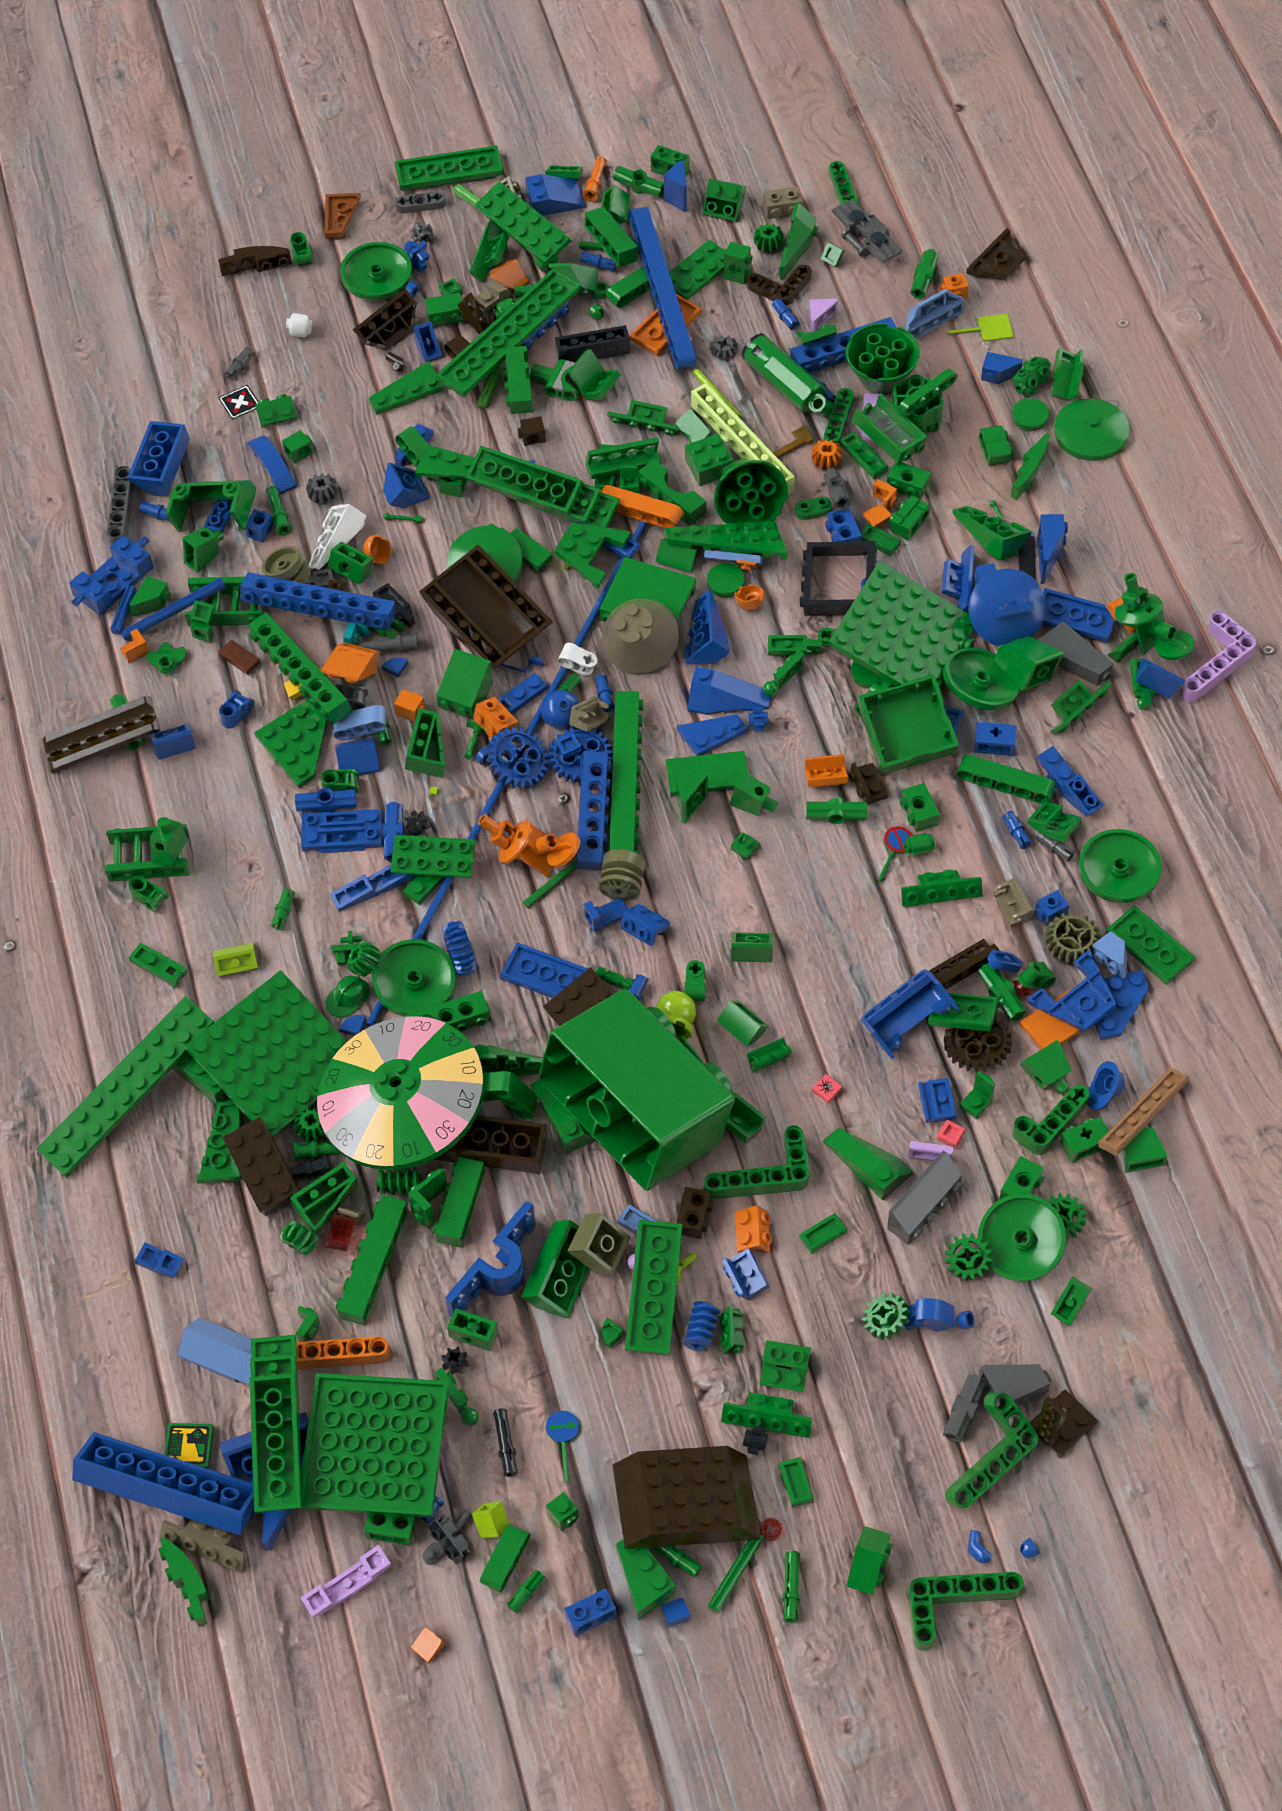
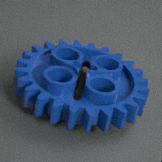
M513 726L511 731L505 728L503 732L499 731L497 736L494 735L487 746L489 749L486 751V754L489 756L486 762H491L488 769H494L495 771L492 775L500 776L498 782L504 779L505 786L512 783L513 789L517 784H519L520 789H523L525 785L530 788L532 784L536 785L539 780H542L544 774L548 771L546 767L550 762L546 759L549 757V754L544 753L547 747H541L543 740L537 741V734L531 736V730L524 733L523 727L519 731L516 730L515 726ZM525 746H527L528 749L524 752V754L516 762L512 769L509 770L508 766L517 757L521 750ZM528 755H531L534 760L530 759ZM501 756L506 757L508 761H505Z
M570 726V732L563 729V736L574 732L582 748L581 752L566 759L563 758L556 744V739H552V746H549L550 766H553L554 773L558 772V778L565 776V782L572 779L573 785L577 780L581 783V766L584 751L608 753L607 760H611L612 764L611 757H613V751H611V744H608L607 737L603 738L602 732L596 734V728L588 732L579 728L575 730L572 726ZM557 733V739L563 737L561 734ZM592 772L594 776L600 775L597 772Z

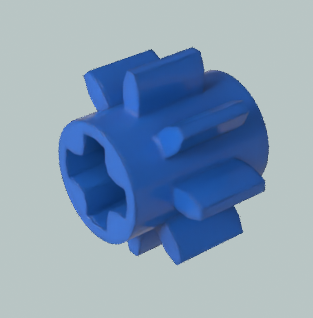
M763 707L753 708V712L748 713L749 727H754L755 732L764 731V726H769L768 711L763 712Z

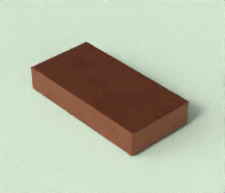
M232 639L218 651L219 656L246 675L260 664L258 657Z

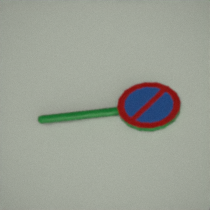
M892 827L884 835V843L891 850V853L878 878V882L882 881L894 854L905 853L904 842H906L907 837L913 835L904 827Z

